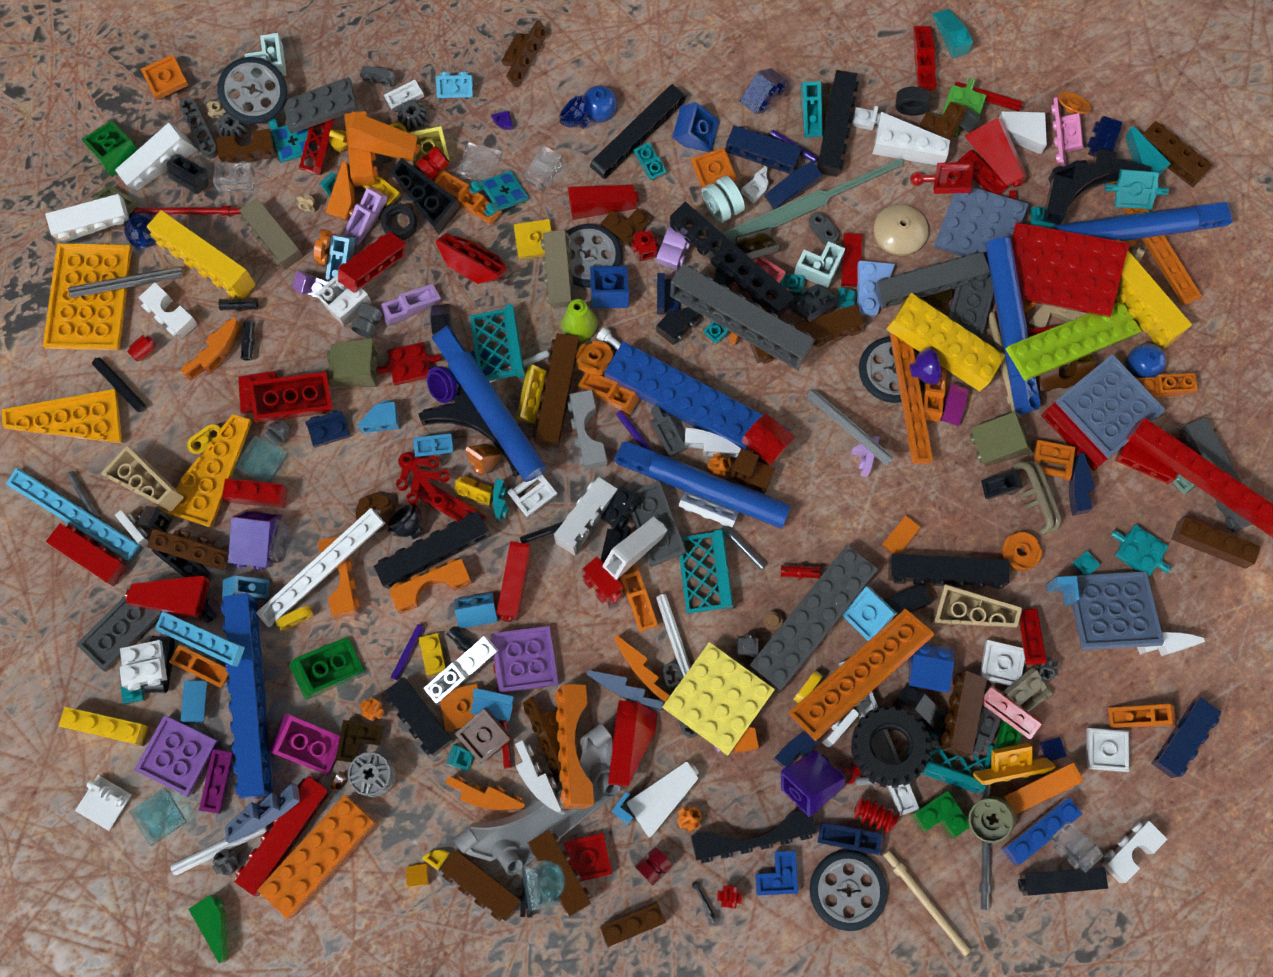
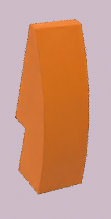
M941 366L942 379L939 380V384L930 385L925 383L922 401L925 418L928 421L940 422L943 414L946 369Z
M585 373L578 385L584 391L592 390L594 397L630 415L640 400L636 392L621 387L618 382L595 374Z
M178 645L169 663L220 688L223 687L229 676L225 667L181 645Z

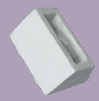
M338 274L315 293L323 305L344 327L358 315L357 311L361 304L369 305L372 303L368 294L362 288L353 293L338 282Z

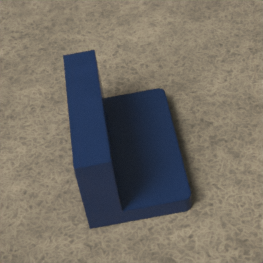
M657 273V315H666L668 312L679 310V301L670 297L672 279H665V273Z

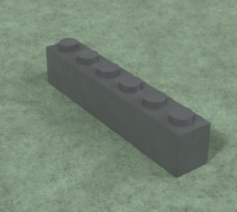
M973 252L963 258L955 257L946 263L941 264V262H938L928 268L920 267L907 274L902 272L893 278L884 277L878 280L874 290L881 309L903 303L910 293L922 298L986 280L990 274V269L983 252L977 254Z
M1207 417L1187 424L1179 430L1181 440L1199 455L1205 453L1217 467L1241 482ZM1216 500L1217 508L1222 511L1225 523L1233 533L1253 525Z

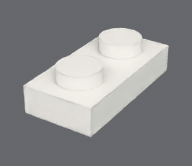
M416 80L384 94V98L392 112L401 108V102L406 104L408 99L413 102L415 99L419 100L424 97Z
M120 510L115 514L138 544L143 547L148 545L149 540L146 538L148 533L141 526L139 528L136 526L135 522L137 520L131 513L126 514Z

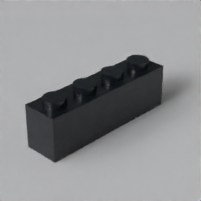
M402 677L384 691L387 695L385 700L391 707L395 706L398 709L397 716L403 723L407 721L411 727L409 732L415 739L419 738L423 744L420 746L427 755L431 754L435 757L454 742L405 677Z

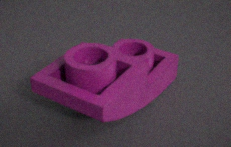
M950 383L944 399L945 405L941 421L959 426L969 389Z

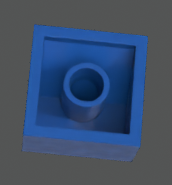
M697 102L681 106L672 138L684 147L711 152L719 120Z
M590 266L591 308H628L629 285L627 266Z
M925 643L908 659L909 686L949 693L954 666L953 649Z

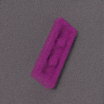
M212 750L199 807L200 811L221 814L234 758L233 752Z

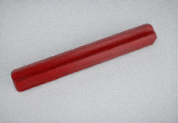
M955 83V86L966 88V84ZM973 87L975 92L986 95L984 102L1017 112L1022 108V101Z

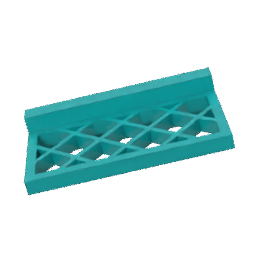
M513 304L505 305V309L470 315L476 362L482 371L487 366L493 369L490 375H486L487 379L492 381L517 376L518 379L524 378L525 371ZM503 315L504 320L500 325L493 321L496 316ZM483 319L487 322L480 328L476 326V320ZM490 324L497 327L492 334L485 331ZM500 330L506 333L502 341L495 337ZM482 334L489 337L484 344L478 342V338ZM492 340L499 343L494 351L487 347ZM503 346L509 349L505 357L498 354ZM484 350L491 353L486 361L480 358ZM495 356L501 359L497 367L490 364ZM506 362L511 365L512 370L503 372L500 368Z
M722 529L714 530L711 533L681 537L683 542L691 541L695 544L689 554L686 553L685 559L684 555L679 556L686 614L734 609L725 537ZM712 538L713 544L707 551L700 544L704 539ZM697 547L706 552L700 561L691 556ZM708 555L715 559V564L711 569L702 564ZM689 558L698 563L692 572L685 568V563ZM700 566L708 571L703 580L694 575ZM711 574L717 577L718 581L713 589L704 583ZM691 577L700 582L694 591L687 586ZM702 585L711 590L705 599L696 594ZM715 593L720 597L721 605L712 606L707 601ZM694 596L703 601L698 608L690 609V601Z
M926 729L929 732L930 739L932 741L935 740V734ZM909 743V746H908L906 758L908 757V755H909V753H910V743ZM939 745L936 750L930 752V755L939 751L945 762L941 764L934 763L930 756L921 775L981 794L985 790L986 785H982L973 776L970 768L978 765L980 770L988 769L991 750H993L994 746L990 745L988 749H985L987 750L986 757L981 760L973 756L976 762L967 766L963 757L955 756L948 760ZM958 758L964 768L960 771L955 770L950 762Z

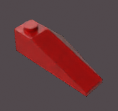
M618 701L608 780L609 785L629 787L639 767V763L655 735L658 714L639 702Z

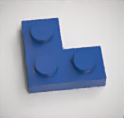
M795 851L774 852L775 873L755 874L756 895L798 894Z

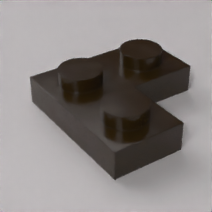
M343 720L336 760L352 762L359 754L360 743L380 746L384 726Z

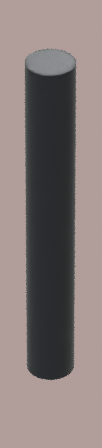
M563 522L519 537L521 543H527L555 533Z

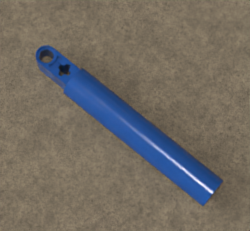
M1221 202L1054 225L1053 229L1115 241L1118 239L1120 241L1224 227L1231 224L1233 218L1229 204Z
M1002 237L986 242L985 246L1014 408L1018 414L1023 415L1038 410L1040 408V398L1036 377L1024 381L1006 351L1009 345L1029 337L1011 238Z
M446 325L434 334L432 339L449 363V369L523 480L529 482L537 478L546 470V465L473 356L465 350L452 329Z
M622 442L614 458V461L622 467L780 529L783 528L791 504L630 442Z

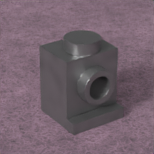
M752 635L737 637V658H756L758 655V638H753Z

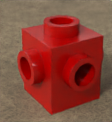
M642 230L633 235L631 246L633 253L637 252L639 262L657 257V247L659 244L657 237L653 236L651 230Z

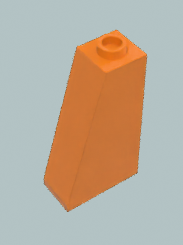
M352 111L348 127V147L399 159L403 158L412 162L414 155L418 156L420 145L417 144V136Z
M1073 762L1056 768V770L1050 771L1001 796V798L1008 801L1014 808L1015 814H1018L1084 782Z

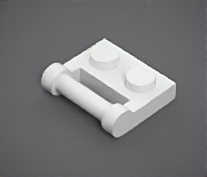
M542 474L529 482L523 481L514 489L507 491L509 497L527 518L558 496L557 492ZM537 480L540 482V484L521 498L517 496Z

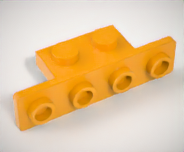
M1029 743L991 750V768L975 771L973 776L982 785H991L995 782L1010 781L1020 777L1026 778L1034 774H1046L1049 771L1056 770V765L1048 758L1032 760V746Z

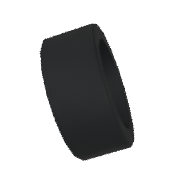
M911 86L900 89L897 92L895 108L901 114L917 116L929 110L930 93L926 89Z
M398 203L388 206L383 211L381 225L385 233L390 231L401 240H406L416 231L417 220L410 207ZM396 214H405L409 217L410 221L408 226L402 230H392L388 222Z

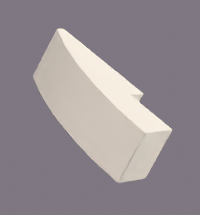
M686 428L685 430L686 448L703 449V456L713 457L715 453H722V455L726 454L729 458L738 457L741 448L731 441L699 429Z
M1164 632L1162 633L1164 639L1162 646L1137 647L1140 655L1158 649L1161 656L1199 645L1205 642L1202 637L1191 634Z

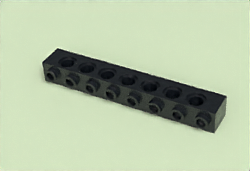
M686 201L670 215V227L673 231L683 235L684 240L688 244H693L702 256L708 257L714 267H719L724 271L728 279H733L743 292L749 293L752 300L757 304L760 303L766 312L774 313L779 318L793 304L794 296ZM692 224L693 227H686L685 225ZM699 236H706L707 238L700 239ZM717 247V248H720L721 250H719V251H714L712 248ZM732 259L734 262L728 263L726 260ZM740 271H745V272H747L748 274H747V275H742V274H740L739 272H740ZM759 283L761 287H755L753 284ZM767 295H773L775 299H769Z

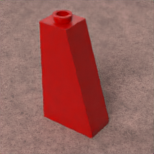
M996 118L965 135L966 139L1007 186L1018 187L1024 183L1023 180L1028 178L1003 119Z
M633 185L568 187L572 220L605 215L611 211L616 213L636 209V202H639L638 191H634Z
M510 541L497 615L501 617L502 621L512 622V620H518L533 554L530 544Z
M204 576L133 583L127 590L125 599L126 603L133 607L201 619L210 580Z

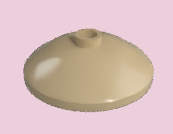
M898 204L889 206L879 213L874 223L873 232L876 242L883 250L893 255L907 256L917 252L925 244L928 237V224L925 217L917 209L908 205Z

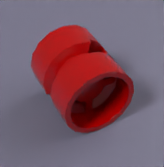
M437 146L428 151V156L423 155L416 161L422 172L431 180L439 174V170H444L451 164Z

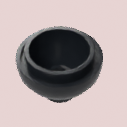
M408 504L399 509L388 522V532L396 537L409 536L411 539H416L424 530L420 526L422 523L420 508L416 504Z

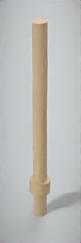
M988 313L995 347L1005 355L995 313ZM1004 357L1000 367L1008 395L1006 398L1012 412H1016L1006 359Z
M890 850L884 853L883 856L893 867L894 873L903 879L964 956L968 955L971 950L908 874L905 865L899 862Z

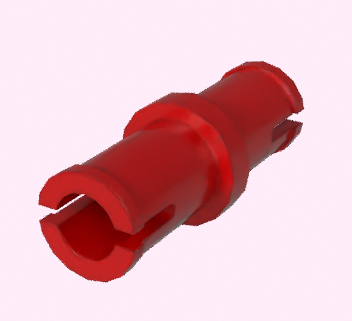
M798 564V566L781 565V571L789 572H781L780 577L798 578V580H802V578H820V573H812L820 572V566L811 567L803 566L802 564Z

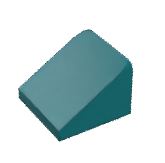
M452 745L446 764L468 772L474 755L465 748Z

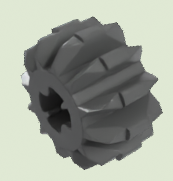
M408 99L406 104L401 102V108L397 110L398 121L405 127L407 126L409 131L412 127L416 130L418 126L424 127V122L428 119L427 109L422 102L418 103L416 99L413 102Z
M222 113L223 118H218V124H216L220 136L234 135L236 140L238 137L243 139L242 134H247L248 123L241 122L229 114Z

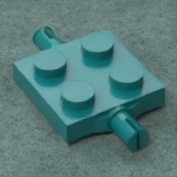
M1120 169L1117 183H1105L1104 191L1115 192L1114 206L1152 210L1157 195L1168 196L1169 188L1158 187L1159 172Z
M1135 524L1125 536L1116 529L1110 535L1120 542L1114 556L1137 572L1147 571V575L1150 577L1157 567L1166 574L1172 568L1162 561L1163 555L1169 546Z

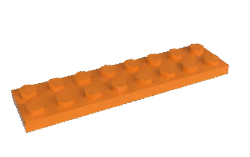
M904 609L788 712L789 716L813 740L817 741L934 636L933 631L907 609Z

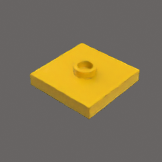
M550 219L514 224L519 260L545 256V250L541 246V239H543L544 232L551 231Z

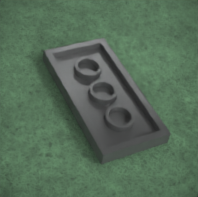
M349 77L289 98L284 105L288 129L291 133L358 110L352 81Z
M991 274L988 275L986 280L955 288L948 314L950 319L980 339L983 336L994 293Z
M658 481L633 491L632 493L641 498L637 510L631 514L636 529L652 517L661 521L667 529L664 537L646 553L649 565L653 567L686 554V548L661 482Z
M124 596L76 645L98 667L106 672L121 657L120 648L132 646L160 617L161 612L133 607L126 603Z

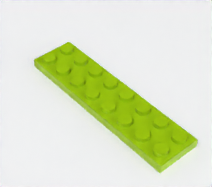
M1117 302L1113 306L1111 318L1087 314L1011 344L1006 348V351L1024 381H1027L1132 338L1142 331L1129 313L1126 305Z

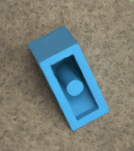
M386 400L380 404H375L358 424L360 432L364 434L399 429L398 409L395 402Z
M232 576L223 579L222 599L223 596L248 593L256 600L269 599L270 580L243 576Z

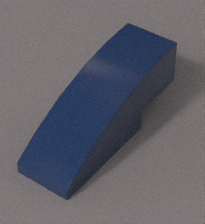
M810 161L784 178L768 191L764 197L773 209L779 208L804 194L805 190L820 182L822 174L813 161Z
M1084 452L1074 459L1072 476L1069 481V501L1072 516L1085 514L1093 509L1089 493L1095 487Z
M803 732L782 748L773 760L785 768L792 763L797 755H800L802 758L807 756L818 740H813L806 732Z
M821 822L817 843L882 856L885 835Z

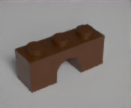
M270 128L253 131L252 141L246 146H239L234 135L216 138L218 157L223 166H233L243 162L250 163L254 160L270 159L277 156L275 141Z
M1088 355L1071 362L1065 371L1059 372L1058 367L1036 377L1037 387L1039 391L1048 392L1051 389H1065L1074 386L1096 368V361Z
M655 903L602 925L600 929L607 947H610L663 925L666 922L659 904Z

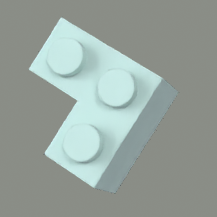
M278 33L261 35L262 51L247 53L244 56L267 60L276 66L283 76H286L283 44ZM259 69L252 71V76L255 78L262 75V71Z
M828 241L821 257L803 250L794 274L804 275L805 279L828 288L842 260L845 248Z

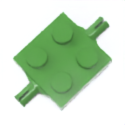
M969 78L966 88L951 85L942 115L950 101L966 108L968 107L980 116L986 95L973 90L976 82L975 79ZM958 126L953 138H957L960 126Z

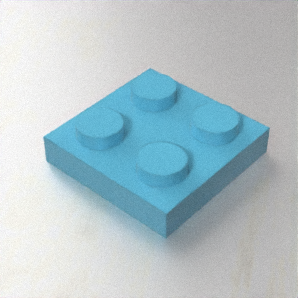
M866 586L842 616L869 641L897 613L873 589Z

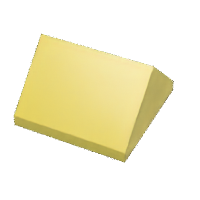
M441 125L408 132L417 136V144L420 145L418 156L414 155L413 159L415 168H419L416 161L423 155L428 156V151L434 146H437L449 160Z

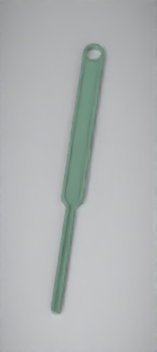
M898 159L831 190L823 191L819 189L722 232V234L737 245V236L765 228H776L823 207L829 198L900 167L903 164V160ZM715 247V250H714V251H719V250H721V249Z

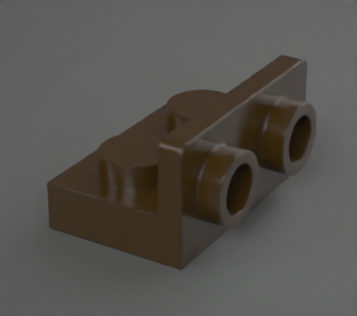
M770 228L736 237L737 247L751 259L780 251L779 244L772 239Z

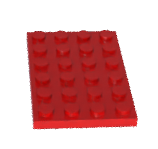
M1016 222L1011 243L1022 300L1111 318L1129 243Z

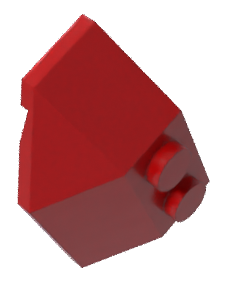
M445 233L436 240V245L447 267L477 284L498 279L508 270L501 257L469 239Z

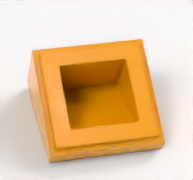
M427 864L406 867L407 888L429 885Z

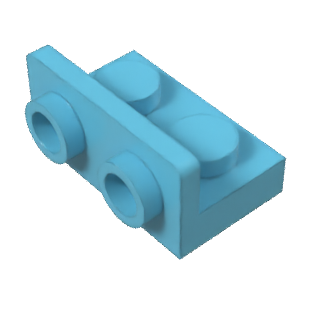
M450 72L440 73V76H436L437 98H473V76L469 75V72H458L456 76H451Z

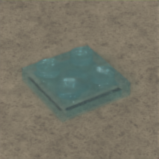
M254 436L234 468L259 482L271 483L289 454Z
M163 788L129 811L149 846L155 845L187 823L167 788Z
M549 863L521 869L529 911L561 905L558 897L564 888V876L557 865Z

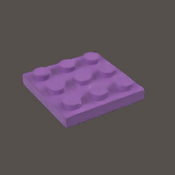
M550 626L490 634L491 642L499 650L493 655L499 693L558 685Z
M164 715L134 771L189 797L211 757L212 750L216 748L219 741Z

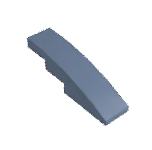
M588 670L587 675L590 679L620 698L639 702L647 708L662 711L663 701L644 698L645 689L626 686V677Z
M291 783L279 795L271 793L259 805L251 802L225 826L226 842L231 843L248 836L289 811L300 802L298 786Z

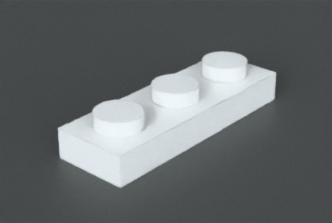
M688 492L684 493L679 503V507L684 508L686 511L695 512L724 526L733 527L739 513Z

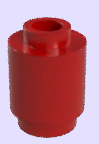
M141 335L129 346L130 348L127 352L138 362L140 359H145L156 349L154 346L156 342L149 335L146 337Z

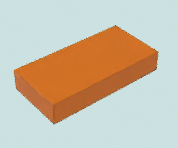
M905 515L881 546L891 554H900L921 527Z

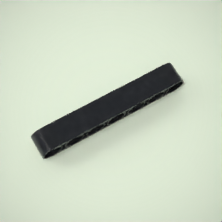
M671 84L592 160L590 168L603 179L607 178L633 153L634 149L638 148L685 102L687 95L674 84Z

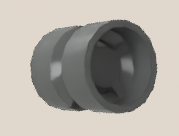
M361 304L357 311L358 317L353 319L350 329L360 336L372 338L376 331L375 325L379 324L383 313L371 305Z

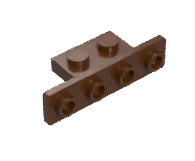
M540 20L535 22L529 34L516 33L501 60L504 66H511L506 77L514 87H519L548 34V30Z
M158 529L152 530L147 545L148 548L225 570L229 551L213 547V542L210 541V538L201 535L195 537L190 535V532L181 529L179 531L175 530L173 534Z
M532 696L523 702L524 712L529 717L532 730L540 743V749L547 759L548 768L556 776L561 771V762L558 759L560 742L557 740L559 723L556 721L558 708L542 714L535 697Z

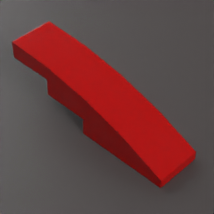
M914 26L913 38L917 87L926 90H936L935 45L931 26Z

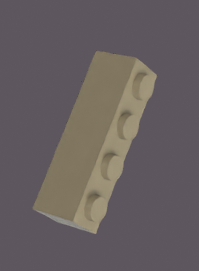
M255 198L239 209L242 215L241 221L246 227L250 225L253 229L251 233L257 240H262L263 243L261 245L267 253L271 251L274 255L272 259L277 266L282 265L286 270L303 258L300 250L258 198Z
M565 229L544 232L541 246L545 250L543 265L547 271V274L544 275L545 284L548 286L546 300L554 309L568 307L569 303L575 300L569 234Z

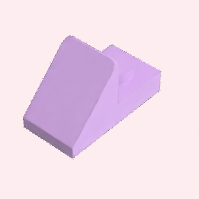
M875 436L872 439L878 443L880 437ZM859 444L852 448L851 454L863 457L858 468L862 469L861 476L868 477L875 456L862 444Z

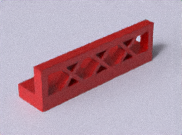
M335 118L309 127L299 165L300 170L320 175L329 143V133L332 130ZM320 125L323 134L316 136L313 128ZM316 141L319 149L312 152L309 144ZM312 157L315 162L314 168L304 165V161Z

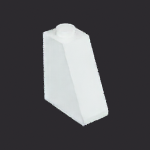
M1002 111L999 118L1003 119L1012 142L1042 154L1047 145L1045 113Z

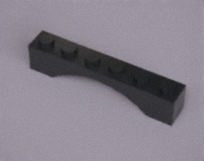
M732 259L726 260L728 263L734 262ZM719 267L716 268L714 282L730 288L734 282L733 279H728L724 271ZM689 307L668 312L656 325V332L670 344L674 345L677 341L681 342L686 335L685 332L697 324V319L701 314Z
M800 810L789 813L774 830L753 839H730L712 831L691 835L690 837L696 861L700 860L701 864L713 861L712 857L718 855L721 856V859L733 857L732 852L740 851L741 854L753 852L752 848L760 846L761 850L772 848V843L779 841L781 845L793 843L792 838L800 837L801 841L813 838L812 834L817 833L813 815L809 817Z

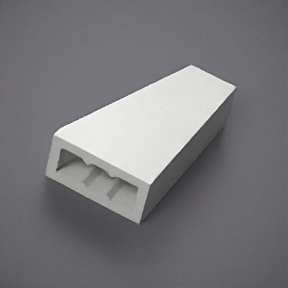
M652 517L611 550L603 567L617 580L664 537L667 532L664 524L655 517Z
M686 761L626 803L648 838L653 836L698 780L697 774L699 772L693 763L689 765Z

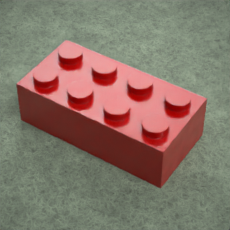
M326 372L248 382L255 423L326 414L332 411Z

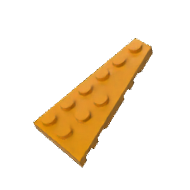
M115 389L1 409L2 424L8 430L123 444L118 396Z
M232 414L218 431V435L212 443L207 445L205 452L196 459L180 479V483L175 489L184 498L171 512L161 506L158 509H161L166 514L212 528L223 501L222 493L225 478L231 479L252 421Z

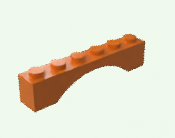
M563 684L555 692V701L558 707L556 721L559 723L557 740L560 742L558 759L561 762L559 774L560 781L562 782L561 802L564 809H588L594 805L593 784L580 766L575 747L577 722L587 705L586 685Z

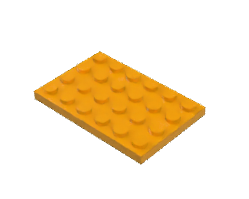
M57 243L43 347L45 349L120 351L127 288L74 298L70 297L68 288L129 276L132 247L130 245Z

